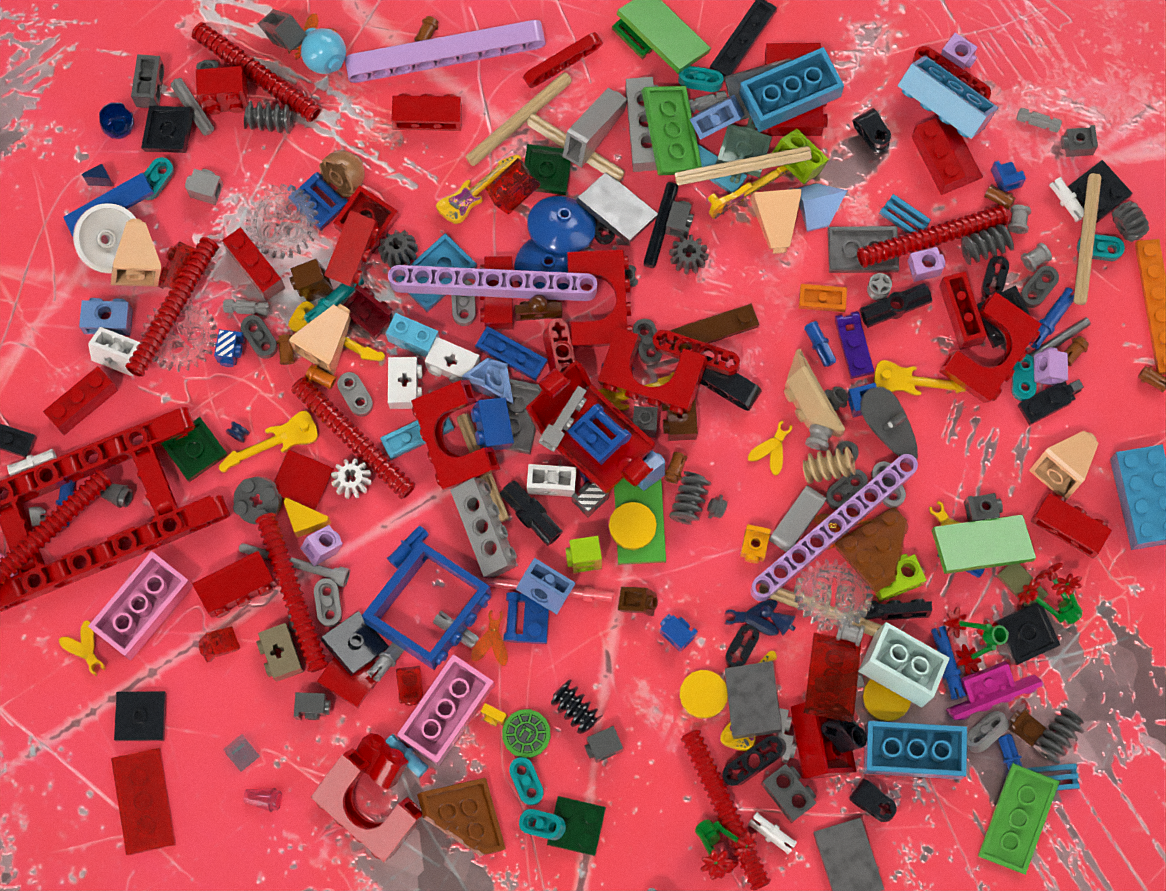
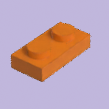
M801 284L798 309L845 312L847 287Z

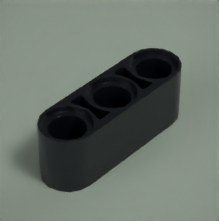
M706 356L708 361H711L713 359L709 356ZM705 368L700 384L746 411H750L762 392L758 385L738 373L725 375Z

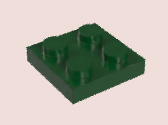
M527 144L521 190L566 195L571 161L562 157L564 149Z
M201 417L193 421L195 429L189 432L187 436L178 439L183 435L181 434L161 443L188 482H191L228 456Z
M558 796L554 814L564 819L566 829L560 839H548L547 846L595 856L606 807Z

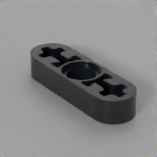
M778 736L765 738L724 768L722 773L724 781L731 786L744 784L785 754V741ZM771 742L778 743L779 746L776 747L777 753L769 752L765 755L762 752L772 747ZM752 754H757L760 758V764L757 768H752L749 765V757ZM744 767L747 770L741 771L737 775L738 780L731 779L730 777L733 774L732 769L740 770Z

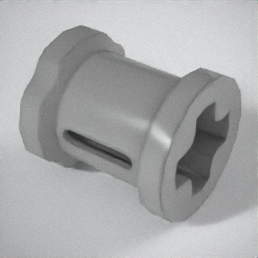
M1013 205L1010 209L1012 217L1011 223L1007 228L1008 231L1016 234L1028 233L1027 221L1028 215L1031 214V208L1024 205Z
M1039 243L1037 248L1028 254L1023 253L1021 260L1029 271L1034 272L1040 264L1045 261H1051L1052 254L1045 244Z
M842 619L836 640L844 639L854 642L856 646H860L865 626H855L846 623V620Z

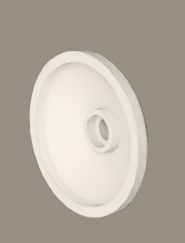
M99 204L86 210L78 219L73 234L75 250L80 259L95 271L112 273L113 262L126 222L130 219H136V217L129 210L116 204ZM103 235L108 238L106 244L101 241Z

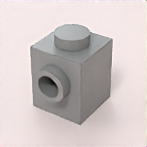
M194 169L192 175H189L186 179L185 188L190 198L216 205L224 184L221 177L215 175L214 172L208 169Z

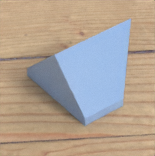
M818 183L795 188L801 189L799 207L806 231L829 227L848 190Z
M486 358L462 375V380H470L472 389L475 392L493 398L506 397V402L514 404L507 369L508 364Z

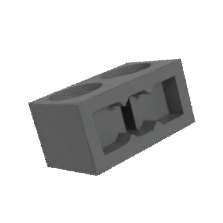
M273 9L258 23L259 27L274 45L288 50L298 48L302 44V40L307 36L291 14Z
M137 54L131 97L136 107L149 108V106H159L165 70L160 56Z
M784 764L766 778L761 785L787 819L793 823L816 804L814 800L816 795L808 785L804 787L798 780L801 776L793 766L789 768L787 764ZM777 777H787L789 787L780 788L776 783ZM793 796H801L804 799L805 805L803 808L793 806Z

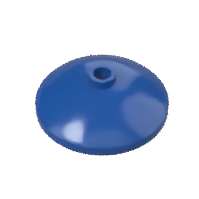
M551 196L542 199L533 206L528 215L527 229L531 239L541 249L555 255L567 256V252H582L592 243L595 236L596 222L594 216L579 205L576 199L570 197Z
M530 239L518 251L514 270L568 273L567 256L546 252ZM551 259L553 263L550 265L545 264V260ZM537 282L534 285L537 289H542L546 286L543 282ZM560 283L557 287L561 290H566L569 285L567 283Z

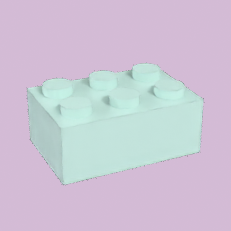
M886 622L875 632L858 672L922 708L934 698L950 658Z

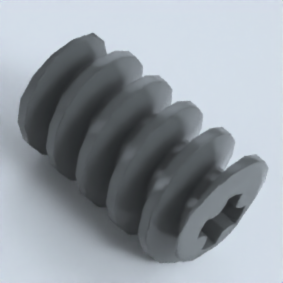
M249 101L244 114V129L249 125L251 130H255L258 126L260 131H264L267 127L269 132H273L276 127L278 133H282L285 128L286 133L290 134L293 127V111H289L288 104H285L284 109L280 110L279 103L276 104L274 109H271V105L268 102L264 109L260 101L256 108L253 107L252 101Z
M1002 224L997 225L996 228L990 227L987 231L982 230L979 234L973 233L970 235V238L964 236L961 240L962 254L968 265H971V258L976 263L980 262L979 255H982L987 260L988 252L993 257L997 256V249L1004 254L1006 252L1005 246L1010 251L1014 250L1012 237Z
M684 471L685 476L681 478L683 485L678 487L680 494L675 496L677 503L672 505V509L675 512H671L669 517L679 523L691 525L692 521L700 520L694 513L703 511L697 504H704L706 502L700 495H708L709 493L703 486H711L712 483L699 474Z
M1067 708L1060 710L1061 715L1055 716V723L1051 722L1048 725L1049 730L1043 731L1042 735L1044 738L1039 737L1036 740L1037 745H1033L1041 755L1055 763H1060L1056 756L1057 753L1063 756L1066 755L1062 748L1063 746L1067 748L1072 747L1068 741L1069 738L1074 741L1078 740L1074 732L1077 731L1081 734L1084 732L1080 726L1084 724L1083 720Z

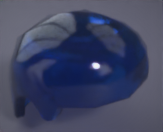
M110 102L104 105L99 112L101 130L112 139L125 138L131 134L135 127L133 113L128 111L123 103Z

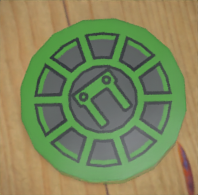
M531 709L519 710L511 714L505 721L502 729V739L507 750L517 757L533 758L540 755L548 747L551 738L550 726L546 718L539 712Z

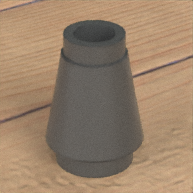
M112 483L110 487H106L107 490L105 492H100V497L118 508L128 507L133 499V490L129 489L127 485Z

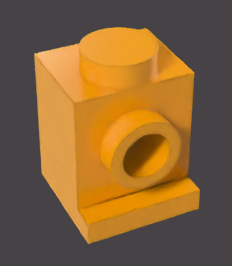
M747 524L740 557H744L745 561L750 563L763 562L771 529ZM758 541L760 546L753 547L751 542Z

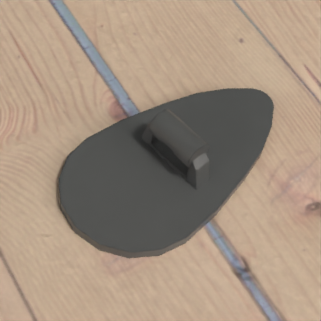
M884 387L868 389L863 394L860 403L861 413L866 423L896 455L900 457L903 454H910L917 459L916 439L905 411L896 396Z

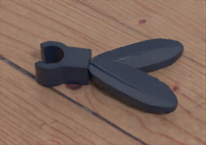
M767 600L749 609L746 613L736 612L732 609L727 610L725 614H732L734 621L727 620L725 624L733 625L745 622L748 625L754 626L765 635L776 636L779 633L778 629L771 622L761 618L763 616L760 611L765 605H769L774 611L778 603L776 600Z

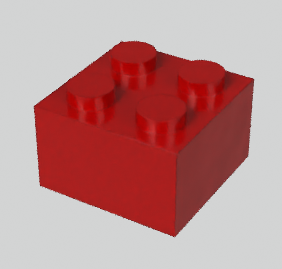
M242 66L196 69L197 97L204 113L210 115H218L221 112L229 111L241 113L246 109L249 103V90Z
M359 185L333 224L337 230L342 232L350 210L379 222L380 233L376 241L372 240L369 247L374 254L380 245V239L385 238L398 219L399 213L398 210Z

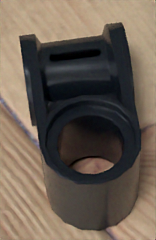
M874 108L869 109L852 120L856 131L865 140L872 152L883 154L889 149L891 132Z
M833 706L829 709L828 719L822 724L821 731L834 744L836 749L840 753H846L865 747L867 743L866 733L852 719L849 713L844 708Z
M862 778L848 798L853 804L880 822L890 821L897 811L895 802L864 778ZM887 804L890 807L888 811L891 814L886 813L883 816L880 814L881 808L879 805L884 807Z

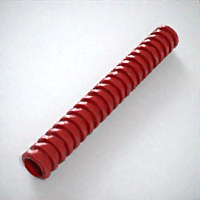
M202 21L194 27L191 35L194 40H197L205 48L208 47L209 51H213L215 55H218L220 59H224V62L229 63L231 67L242 66L246 78L251 79L253 83H257V86L262 87L270 95L273 94V97L281 103L284 102V105L288 104L291 110H295L296 114H300L304 119L306 118L307 122L310 123L318 117L321 106L315 105V102L313 100L310 101L309 97H304V94L302 92L299 93L298 89H293L292 85H288L287 81H283L279 76L277 77L276 73L266 69V66L261 65L259 61H255V58L250 57L248 53H244V50L239 49L237 45L228 41L222 34H217V31L206 25L205 22Z
M998 205L997 208L992 207L990 210L985 209L984 211L977 212V214L965 215L964 218L952 219L951 222L946 221L944 224L932 225L931 228L919 229L918 232L913 231L911 234L899 235L898 238L886 239L884 242H878V245L876 243H873L871 247L866 245L864 248H858V261L863 268H866L868 264L872 266L875 262L879 264L882 260L884 262L888 261V258L894 259L895 256L901 257L902 254L908 255V253H914L915 250L928 249V246L941 245V243H947L948 240L961 239V237L968 236V234L979 233L981 230L987 231L988 228L996 227L999 224L1007 225L1008 213L1004 206Z
M208 237L200 238V243L196 245L197 249L193 250V255H190L189 260L185 264L186 266L182 268V272L179 274V278L175 280L176 284H173L172 290L168 292L169 296H166L165 302L161 304L162 308H159L158 314H155V320H152L151 326H148V332L144 333V338L136 346L137 350L133 351V356L129 358L130 363H126L125 367L131 374L138 377L145 376V371L149 369L148 365L152 364V359L156 357V353L160 350L159 346L163 345L162 340H166V334L170 333L169 328H173V322L177 321L176 316H180V310L184 309L183 304H187V298L191 297V293L195 290L194 287L198 285V281L202 278L201 275L208 268V263H211V257H214L215 252L218 251L219 246L214 240Z
M302 377L294 383L291 392L296 394L298 399L302 398V403H307V408H312V413H317L316 416L319 419L322 418L321 421L324 424L327 423V427L329 429L332 428V432L334 434L337 433V437L339 439L342 438V442L344 444L347 443V447L349 449L352 448V452L354 454L357 453L359 459L363 458L362 461L365 464L368 463V468H373V473H378V477L380 479L383 478V482L385 484L388 483V487L390 489L393 488V492L399 494L398 497L400 499L406 498L415 488V483L410 482V478L405 477L404 472H399L400 468L394 467L395 463L389 462V457H384L385 454L379 452L380 449L374 447V443L372 441L369 442V438L367 436L364 437V433L362 431L359 432V428L357 426L354 427L352 421L348 422L349 418L347 416L343 417V412H338V407H333L334 404L331 401L328 402L329 399L323 397L324 394L318 392V388L313 387V383L308 382L307 377Z
M97 469L95 471L96 474H92L90 480L86 479L84 481L85 484L80 485L78 491L74 490V494L72 496L69 495L67 501H62L63 505H58L56 511L52 510L50 512L51 516L47 515L44 522H39V527L35 526L34 531H30L28 537L24 536L22 538L23 541L18 542L16 548L12 547V551L10 553L7 552L5 558H0V585H4L6 579L10 580L12 573L15 575L17 573L16 570L18 568L21 569L23 563L27 564L28 559L34 557V553L38 554L40 552L39 548H44L46 542L50 543L51 537L55 538L56 533L62 531V527L66 528L68 526L67 523L72 522L74 516H79L78 512H83L84 507L90 505V501L94 502L96 500L95 497L101 495V491L105 492L107 490L106 487L112 485V481L103 471Z
M267 513L259 516L255 522L259 524L258 530L262 532L260 537L264 538L263 544L267 546L265 551L269 552L267 557L271 559L270 565L274 566L272 571L276 573L275 579L279 581L277 585L281 587L280 593L284 595L282 599L286 601L285 608L289 609L287 613L292 617L290 622L294 623L292 628L296 629L295 636L299 637L297 642L301 643L300 650L304 652L302 656L306 658L305 665L309 666L307 670L311 673L326 668L329 663L324 660L326 655L322 654L324 649L320 647L321 641L317 640L319 635L314 631L316 627L312 626L314 621L309 617L311 616V613L307 611L309 607L304 603L306 598L302 597L304 593L299 589L301 584L297 583L299 579L294 575L296 570L292 569L294 564L290 562L291 556L287 555L289 550L285 548L286 542L282 541L284 536L280 534L281 528L277 526L279 522L275 520L276 514Z
M696 729L683 735L680 740L685 743L684 748L689 751L687 755L692 757L690 761L695 764L693 768L698 770L697 776L701 777L702 780L700 782L705 785L703 789L708 792L707 797L712 800L710 804L714 805L715 808L713 810L718 813L717 819H721L720 824L738 838H744L748 830L742 826L744 822L740 821L739 818L741 816L736 813L738 809L733 806L734 801L729 798L731 794L726 792L728 788L723 785L724 779L719 777L721 773L717 772L716 769L718 767L713 764L714 758H710L711 752L706 749L708 745L703 743L705 739L700 736L701 731ZM727 837V840L731 841L730 847H734L736 851L739 848L736 842ZM750 848L751 856L745 855L743 860L738 862L742 864L740 868L744 869V876L748 877L747 883L751 884V891H756L770 884L771 879L766 877L768 873L763 870L764 864L759 862L761 858L757 857V850Z

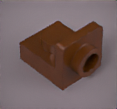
M621 587L618 611L644 613L648 616H654V611L658 605L656 592L648 588Z
M1027 708L1021 712L1016 710L1008 720L1011 725L1007 730L1029 748L1036 743V740L1042 735L1043 731L1047 729L1029 714Z

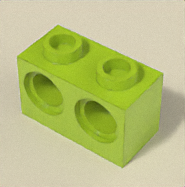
M795 129L780 139L772 153L809 146L812 155L810 160L784 165L801 183L805 184L821 173L829 159L798 129Z
M598 536L569 540L570 547L565 548L567 566L573 568V573L602 569V556Z
M907 554L901 556L897 566L896 580L891 585L875 593L879 603L925 584L927 580L915 554L909 557ZM909 567L913 572V576H904L901 568Z

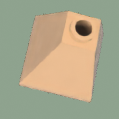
M801 189L754 192L750 197L769 250H773V254L787 253V248L790 247Z
M130 219L126 222L113 262L111 285L158 287L161 264L146 222H142L141 219Z
M341 304L338 306L332 305L291 336L289 341L294 352L334 375L351 321L349 315L351 311Z
M1082 431L1047 448L1029 471L1054 493L1067 500L1085 480L1099 443L1092 433Z

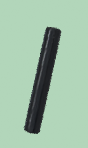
M672 182L666 184L643 264L649 268H655L666 231V224L678 191V185Z

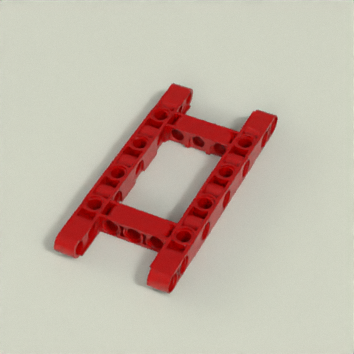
M188 407L175 409L0 481V494L8 490L7 498L0 500V526L10 552L12 547L16 548L18 546L17 543L23 541L22 538L24 536L28 537V533L30 531L33 532L22 503L57 490L62 485L70 483L69 480L76 482L96 474L95 471L97 469L103 471L130 459H133L138 472L136 474L144 485L147 493L145 497L150 502L155 513L152 522L137 528L131 527L107 537L106 541L90 547L88 545L61 556L62 559L45 565L41 552L38 554L34 553V557L32 559L29 558L27 564L23 563L22 568L17 569L18 575L11 577L10 580L6 579L5 584L0 585V612L230 517V512L223 495L213 497L209 495L178 508L155 450L161 447V443L181 434L183 435L178 439L183 438L195 429V424ZM143 436V440L139 445H133L135 437ZM93 454H98L97 461L90 464L88 461L89 457ZM53 472V478L48 482H44L45 475ZM175 521L177 523L175 530L168 532L166 530L168 523ZM131 540V547L128 550H122L123 542ZM86 558L87 563L85 567L78 569V561ZM36 577H41V584L33 588V580Z

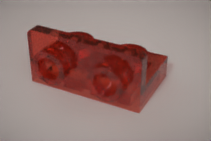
M517 158L485 189L494 205L509 215L541 184L530 174L524 162Z
M180 241L174 246L169 247L166 254V259H168L167 265L162 267L160 272V288L168 287L172 289V285L176 284L175 280L179 278L182 268L186 266V262L189 260L190 255H193L192 252L196 248Z

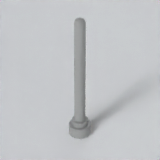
M245 543L239 545L240 552L250 555L259 551L265 560L271 561L267 557L269 552H266L265 549ZM293 557L290 559V562L294 564L293 568L331 578L337 586L345 587L350 576V569L340 566L339 568L331 569L320 565L313 566L310 562Z

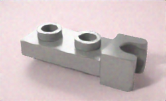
M580 386L576 388L553 426L549 424L540 437L539 443L553 452L556 450L565 434L562 430L568 431L574 421L571 417L575 409L580 411L587 399L583 397L586 390Z

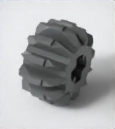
M1128 201L1119 205L1112 212L1113 222L1124 239L1133 242L1142 238L1149 231V222L1145 217L1146 215L1136 203Z
M395 229L394 234H386L387 239H380L381 246L378 247V252L381 255L380 258L390 268L404 264L410 266V260H416L415 253L418 252V246L415 244V238L412 235H408V232L405 230L399 233Z
M692 234L689 235L688 240L681 236L680 242L674 241L672 244L673 249L669 250V255L672 256L670 263L677 264V271L684 268L686 275L689 273V269H692L696 274L698 267L704 268V261L708 260L709 255L705 253L707 245H701V238L693 241ZM687 252L692 253L691 257H686Z

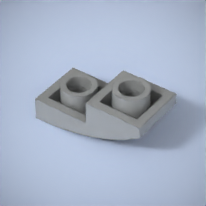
M779 708L782 732L776 733V736L781 737L786 743V752L781 757V761L787 763L789 757L794 758L796 743H792L794 736L784 734V731L789 732L792 718L787 717L789 710Z

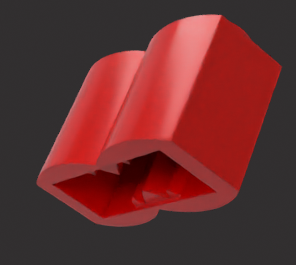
M370 733L363 737L356 749L371 764L365 773L375 783L387 790L397 784L409 763L400 750L390 748L385 739L378 734Z

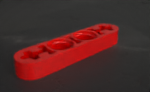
M596 32L590 33L528 70L524 74L523 79L529 88H534L592 54L601 47L603 42Z
M921 46L915 51L913 62L925 54L931 60H936L938 65L946 66L955 77L966 79L969 87L973 84V89L978 93L980 91L984 92L983 97L989 100L991 89L981 80L930 47Z
M659 330L653 336L654 348L659 353L680 359L682 353H680L679 347L682 344H689L693 352L699 354L705 351L713 352L714 358L711 361H707L705 367L707 369L725 375H734L740 369L739 356L732 351L668 330ZM666 337L668 343H664L663 346H660V342L658 340H663V338ZM674 340H677L674 347L675 349L672 350L671 344L674 345ZM718 355H721L722 361L719 360V365H716V363L718 362ZM730 359H733V363L735 365H731L729 368H727L725 362H728Z

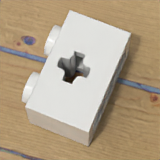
M99 327L88 343L91 361L129 376H134L126 369L125 365L130 363L129 358L133 356V351L137 350L136 346L140 342Z
M436 337L425 359V365L429 373L437 377L441 375L448 377L452 383L462 380V375L480 363L478 354ZM452 361L456 362V365L452 364L450 367H448L447 363H452Z
M388 357V405L390 409H412L411 400L422 396V387H418V379H422L423 371L422 365H418L417 357ZM404 380L409 381L407 383V387L402 386V384H404Z
M528 464L527 494L572 497L575 493L576 467Z

